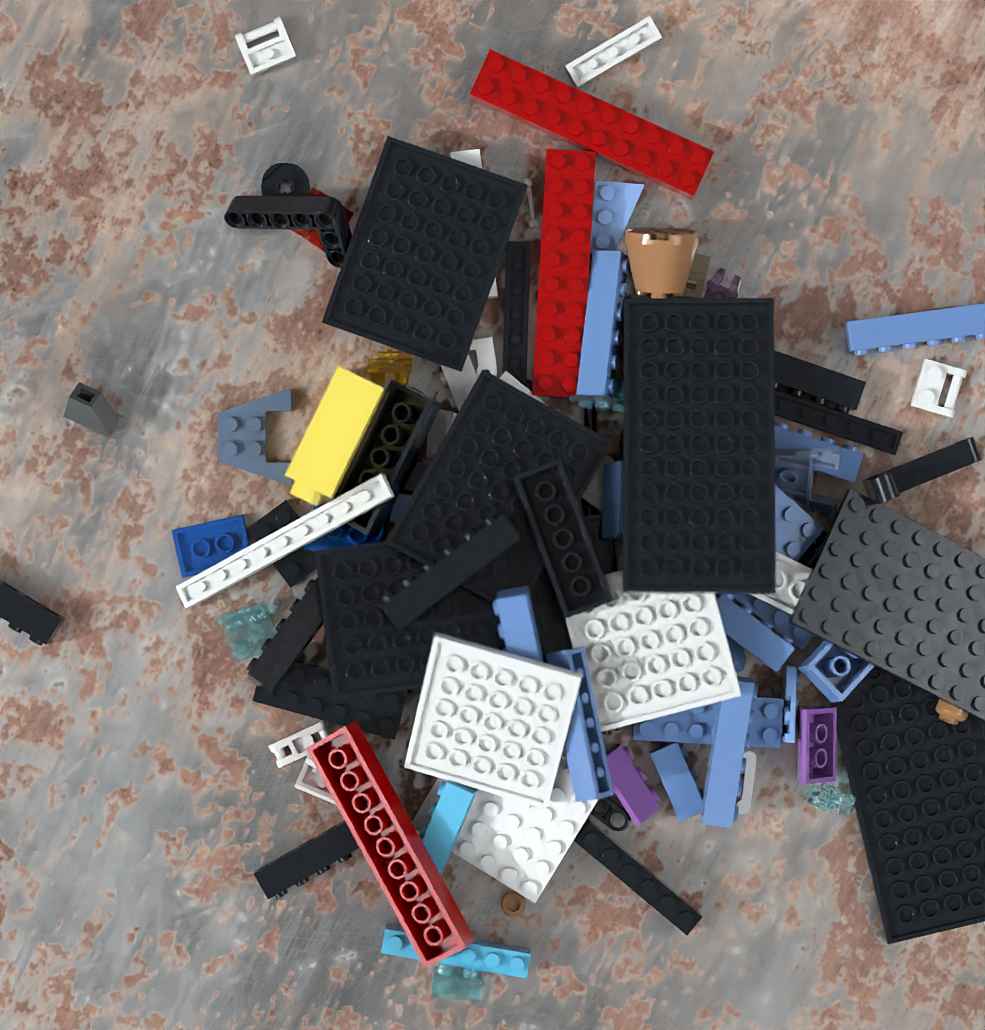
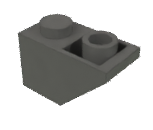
M80 382L70 394L63 416L107 438L119 420L101 392Z

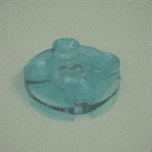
M821 783L820 787L810 785L805 795V799L809 798L808 803L829 813H831L832 809L840 810L838 815L842 816L852 814L856 800L855 796L848 793L841 794L835 791L833 785Z

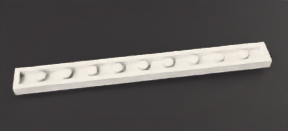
M385 474L377 475L176 586L185 609L192 608L395 497Z

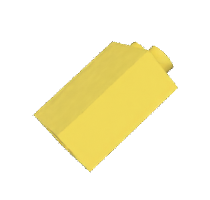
M338 366L285 476L295 480L290 491L291 494L316 506L321 505L325 495L334 498L386 391L384 388Z

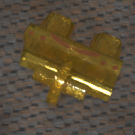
M387 346V351H378V358H368L367 372H370L372 383L383 384L385 383V373H395V381L408 384L409 375L412 373V358H402V351H393V348Z

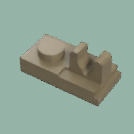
M695 253L684 296L675 298H701L711 257Z

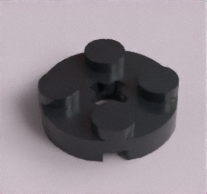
M292 163L274 164L266 170L262 178V196H309L311 190L308 176L304 170ZM282 181L284 183H292L289 193H281L279 191L282 188L280 185Z

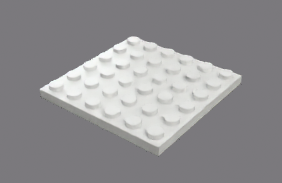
M622 570L606 575L615 601L565 619L573 648L584 646L601 732L742 695L715 594L623 593Z
M436 632L404 768L547 809L582 674Z
M562 752L547 809L478 789L452 852L536 903L598 800L575 801L567 757ZM438 777L412 821L415 829L421 832L425 824L429 825L431 817L428 816L433 803L438 804L440 795L437 794L439 787L443 781L447 782L448 780Z

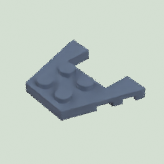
M286 389L218 412V462L292 485V479L285 476L291 463H267L266 421L267 412L292 411V389Z
M842 448L775 449V485L790 499L805 504V509L812 512L816 509L825 513V518L834 520L837 499L813 494L814 466L839 470Z

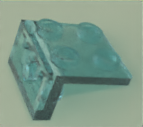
M615 378L617 390L613 394V398L604 395L570 396L569 401L578 403L580 408L592 409V407H595L596 412L610 413V409H613L612 411L624 413V378Z
M266 601L216 617L219 627L222 626L234 662L262 654L261 647L268 638L273 639L276 635Z
M441 963L439 967L434 966L431 997L480 1001L482 971L464 967L463 969L453 968L452 965Z

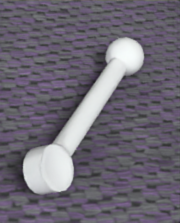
M525 178L523 183L528 185L527 197L531 219L529 227L536 229L539 223L535 219L531 191L533 181L530 178Z

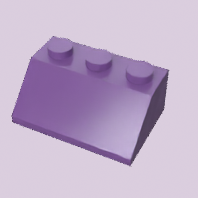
M798 707L797 780L804 785L836 781L837 707Z
M617 744L606 751L612 787L636 826H639L660 808L657 802L661 799L653 787L651 789L647 788L644 783L647 777L640 767L635 769L631 763L634 757L627 746L622 748L620 744Z

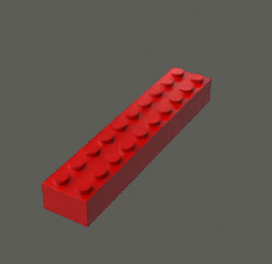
M491 49L470 92L471 100L583 151L596 152V157L691 200L714 154L713 150Z
M546 149L532 395L537 397L581 399L576 393L587 308L596 152Z
M355 721L307 747L306 749L423 966L427 968L471 944L475 938L358 722Z

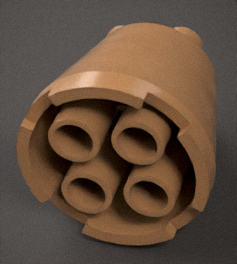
M656 227L628 228L625 231V245L634 282L635 295H649L651 293V298H666V294L673 297L684 296V290L699 243L698 231L684 228L669 229Z

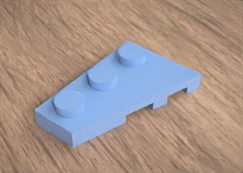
M595 181L590 254L593 255V250L616 251L643 190V184Z
M784 665L782 698L784 699L782 740L789 743H795L797 732L795 713L798 710L799 698L796 696V686L800 684V671H796L797 667L794 665Z

